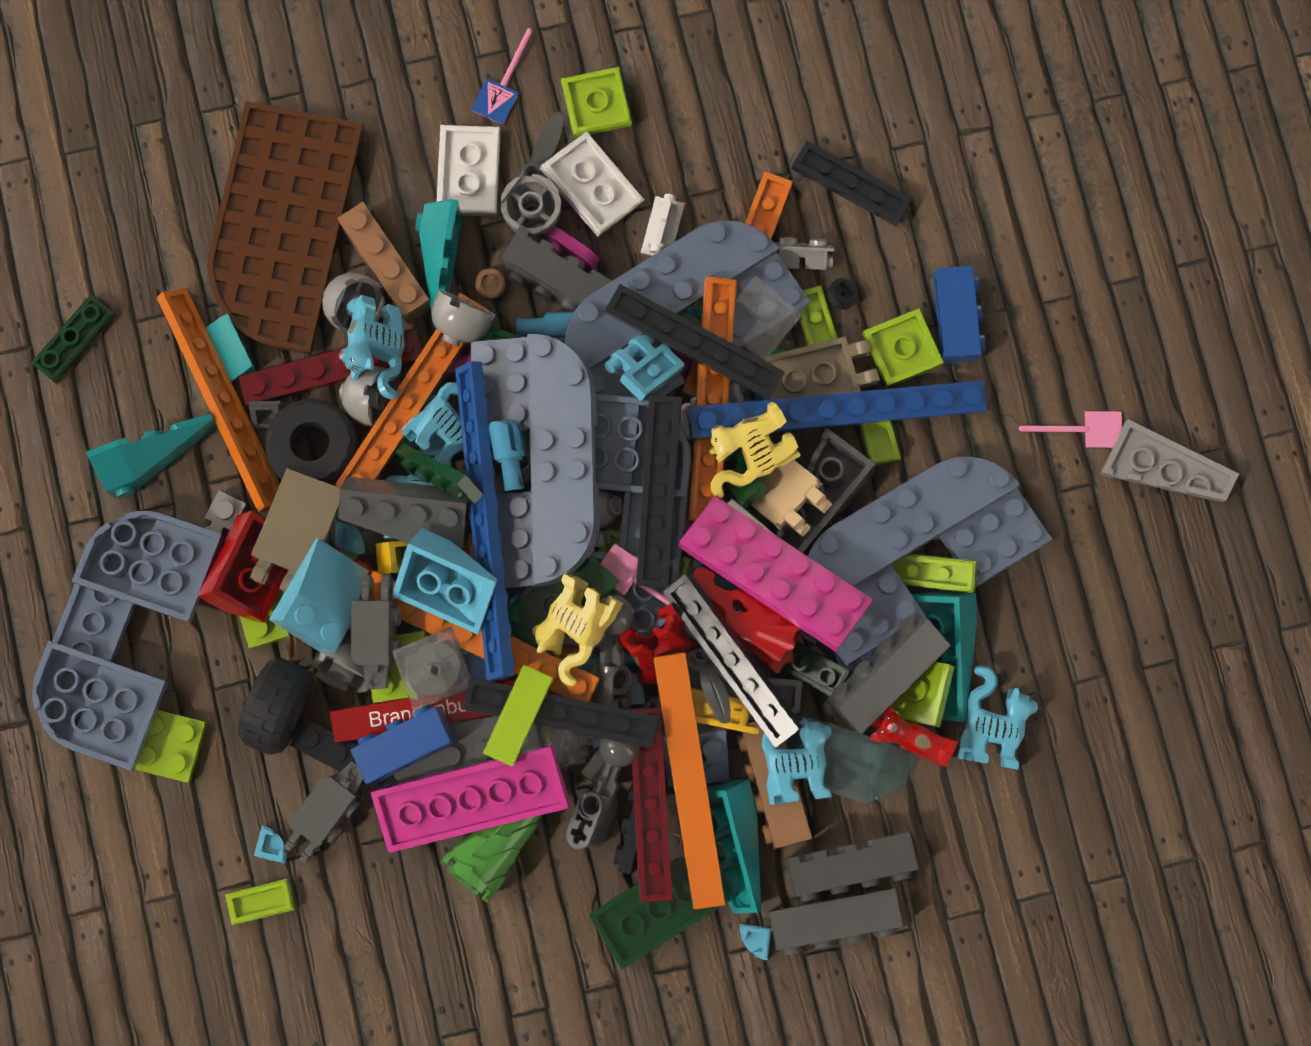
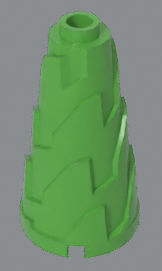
M542 815L472 832L464 841L461 840L450 852L446 853L440 862L443 866H446L451 861L452 865L447 870L476 896L479 892L482 894L485 891L486 893L483 895L482 900L489 902L506 879L505 875L516 861L520 850L538 827L537 823Z

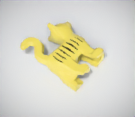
M769 403L766 413L746 418L734 427L716 425L712 428V438L710 440L712 448L709 452L710 454H717L716 460L718 463L725 460L740 447L747 465V471L744 474H739L732 470L720 471L716 474L711 482V491L714 496L718 498L724 497L722 486L725 482L739 487L749 485L756 478L768 475L776 467L785 466L801 456L797 450V442L790 432L784 434L782 440L777 444H772L769 438L770 433L781 428L787 422L776 403Z
M564 574L562 577V583L565 586L563 592L551 604L546 620L534 626L532 633L538 644L537 652L539 653L551 650L555 656L560 657L565 632L580 644V652L568 655L560 663L558 669L559 678L562 683L568 687H573L577 681L571 676L570 668L585 664L591 656L594 646L600 642L605 630L615 620L623 603L612 596H608L604 604L599 601L600 594L597 590L587 588L588 582L577 576ZM583 595L586 597L585 606L581 605Z

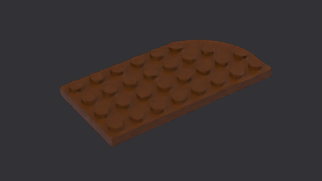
M245 101L208 254L207 270L212 293L224 315L229 314L237 330L261 345L312 355L323 307L322 298L328 285L341 229L337 218L345 212L364 130L363 123Z

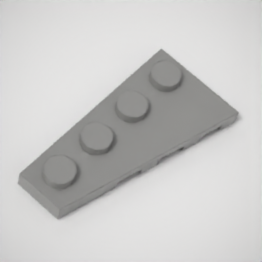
M1127 419L1099 475L1224 503L1239 473Z

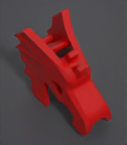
M704 567L697 568L694 572L695 580L744 647L760 659L774 675L778 676L786 664L793 662L792 650L801 639L799 635L801 628L740 589L727 591L716 586L714 582L716 574ZM734 609H740L742 612H737Z

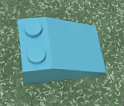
M422 528L407 545L392 596L478 635L498 579L452 541Z
M316 538L269 620L319 652L334 654L351 624V601L359 600L362 592V578L364 575H368L369 571L321 539Z

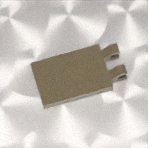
M845 336L760 357L762 360L785 371L770 400L861 392L860 388L878 385L880 378L877 369L856 374L852 359L870 356L872 350L869 340L848 345Z
M286 468L251 554L252 557L259 559L250 576L253 581L265 585L271 569L275 565L288 570L280 586L282 592L286 591L315 539L319 538L326 543L339 512V487Z

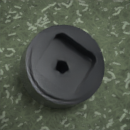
M844 278L834 280L827 290L829 302L841 310L851 308L859 297L856 285Z

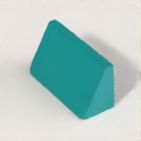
M228 313L206 327L231 383L239 380L241 375L256 372L253 362Z

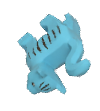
M361 295L347 303V310L353 315L347 331L348 346L340 351L339 358L344 362L347 369L351 370L352 380H356L364 370L374 369L372 356L388 362L390 368L380 373L377 379V388L383 397L394 400L399 397V393L393 390L388 382L399 377L402 367L401 357L405 348L403 337L404 317L399 307L388 304L381 308V316L384 319L383 324L376 322L375 299Z
M456 382L447 383L440 388L437 396L425 409L412 417L400 431L410 442L415 440V443L423 451L430 447L429 440L433 435L439 437L443 444L434 459L450 467L452 466V457L463 451L460 416L448 402L451 395H458Z
M984 665L977 666L974 669V673L982 676L985 679V683L971 691L968 698V713L965 729L959 739L957 759L968 761L974 759L975 762L988 764L989 755L985 752L987 743H996L1000 745L1001 767L1018 770L1019 761L1015 758V752L1024 738L1025 721L1030 715L1037 712L1038 703L1028 695L1019 693V688L1009 689L1007 693L1006 716L984 710L980 702L994 692L997 687V676L990 667Z
M802 718L800 723L803 728L799 731L804 745L802 749L775 748L765 733L762 735V748L765 753L768 769L767 792L769 805L799 801L798 792L793 790L792 784L793 780L801 778L808 780L810 790L815 799L831 797L830 789L824 787L826 768L824 745L832 735L830 726L819 722H807L806 718Z

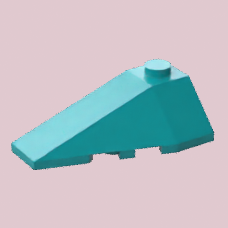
M455 199L424 204L423 213H418L416 219V231H419L431 311L438 291L450 292L463 220L459 202Z
M207 414L175 423L170 427L169 432L164 433L162 430H150L144 432V436L140 440L128 442L127 438H122L86 451L105 491L112 497L124 498L134 494V489L147 483L215 429L217 424L213 416Z
M945 591L911 594L925 614V618L933 624L951 645L935 660V662L954 666L942 720L964 722L967 718L977 629L976 592Z
M749 779L732 780L709 785L707 790L723 891L729 900L728 904L733 914L758 913L761 911L757 808Z

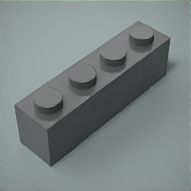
M914 613L900 623L899 629L890 638L884 639L877 646V651L868 660L859 663L854 673L845 682L837 685L833 689L832 695L826 701L848 726L862 734L951 645L927 618Z
M896 889L768 912L775 950L783 949L784 955L803 952V945L814 944L815 949L834 946L833 940L845 938L846 944L864 941V934L876 932L877 938L896 934L895 928L903 927Z

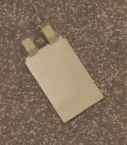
M793 460L785 466L776 467L770 474L760 477L769 491L750 506L779 530L787 523L803 537L811 527L796 512L807 500L822 513H825L833 504L818 490L822 485L818 478Z

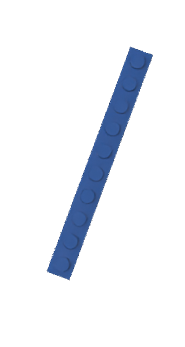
M470 361L455 369L466 476L483 494L476 504L469 501L474 560L498 579L481 628L486 679L500 680L514 675L515 659L511 650V624L508 621V593L505 590L504 582L505 563L502 558L500 543L502 533L498 524L497 514L499 503L495 495V468L492 465V445L488 427L489 408L486 403L484 388L486 378L483 373L482 362Z
M983 381L772 399L770 401L761 400L694 406L686 409L690 440L712 438L711 430L716 425L734 427L746 418L762 415L767 412V405L771 402L776 403L787 421L781 428L773 432L983 413L987 411Z

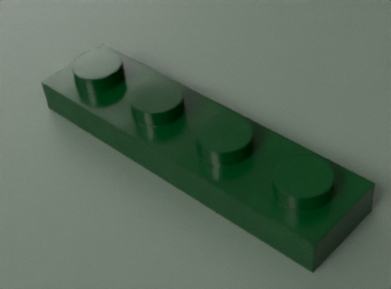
M402 442L394 451L402 460L399 463L400 466L411 476L416 474L427 484L432 482L444 493L447 490L457 500L461 501L464 498L476 504L483 496L465 474Z

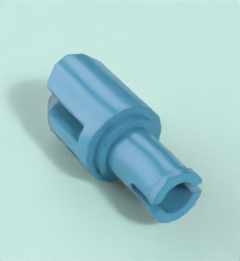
M547 312L543 318H517L516 333L522 337H528V334H541L564 342L567 326L574 312Z
M518 420L493 421L489 425L494 461L501 463L504 491L523 489L520 460H523L522 457L525 456L520 422Z

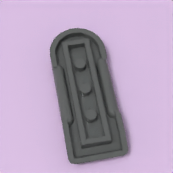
M493 716L450 724L458 742L394 774L395 779L398 783L494 759L483 754L499 717ZM532 725L521 752L547 746L544 726Z

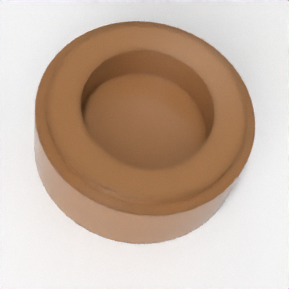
M493 268L484 269L479 272L475 279V288L478 295L485 300H496L501 297L506 288L502 273Z

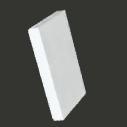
M440 125L437 202L455 199L459 202L462 215L497 216L500 127Z
M587 131L540 167V170L557 187L558 191L597 237L635 210L645 200Z

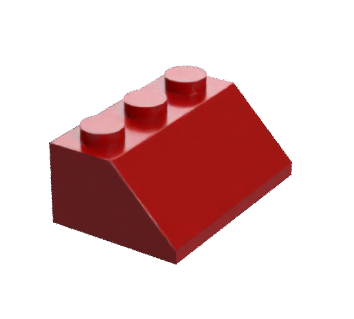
M249 511L236 516L197 596L222 611L264 623L288 570L273 565L265 585L255 582L250 578L255 565L259 561V559L252 557L251 554L265 518L253 511Z

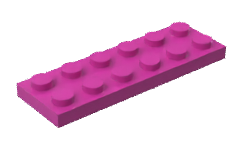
M714 496L679 541L678 547L835 652L842 646L873 601L872 598L717 496Z
M553 744L520 752L514 767L492 759L378 788L370 792L388 853L567 809L571 806Z

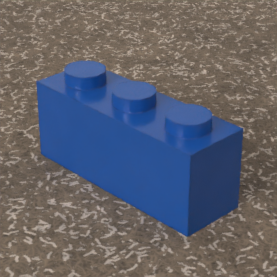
M973 266L936 268L933 274L939 352L944 362L943 364L977 362L981 352H985L984 334H979L978 323H982L981 304H976L975 294L979 293L980 290L979 276L974 275Z
M430 704L423 706L413 712L415 717L405 722L403 719H398L386 725V732L378 736L375 733H371L357 740L359 745L350 749L365 783L376 784L457 743L458 740L443 708H432Z

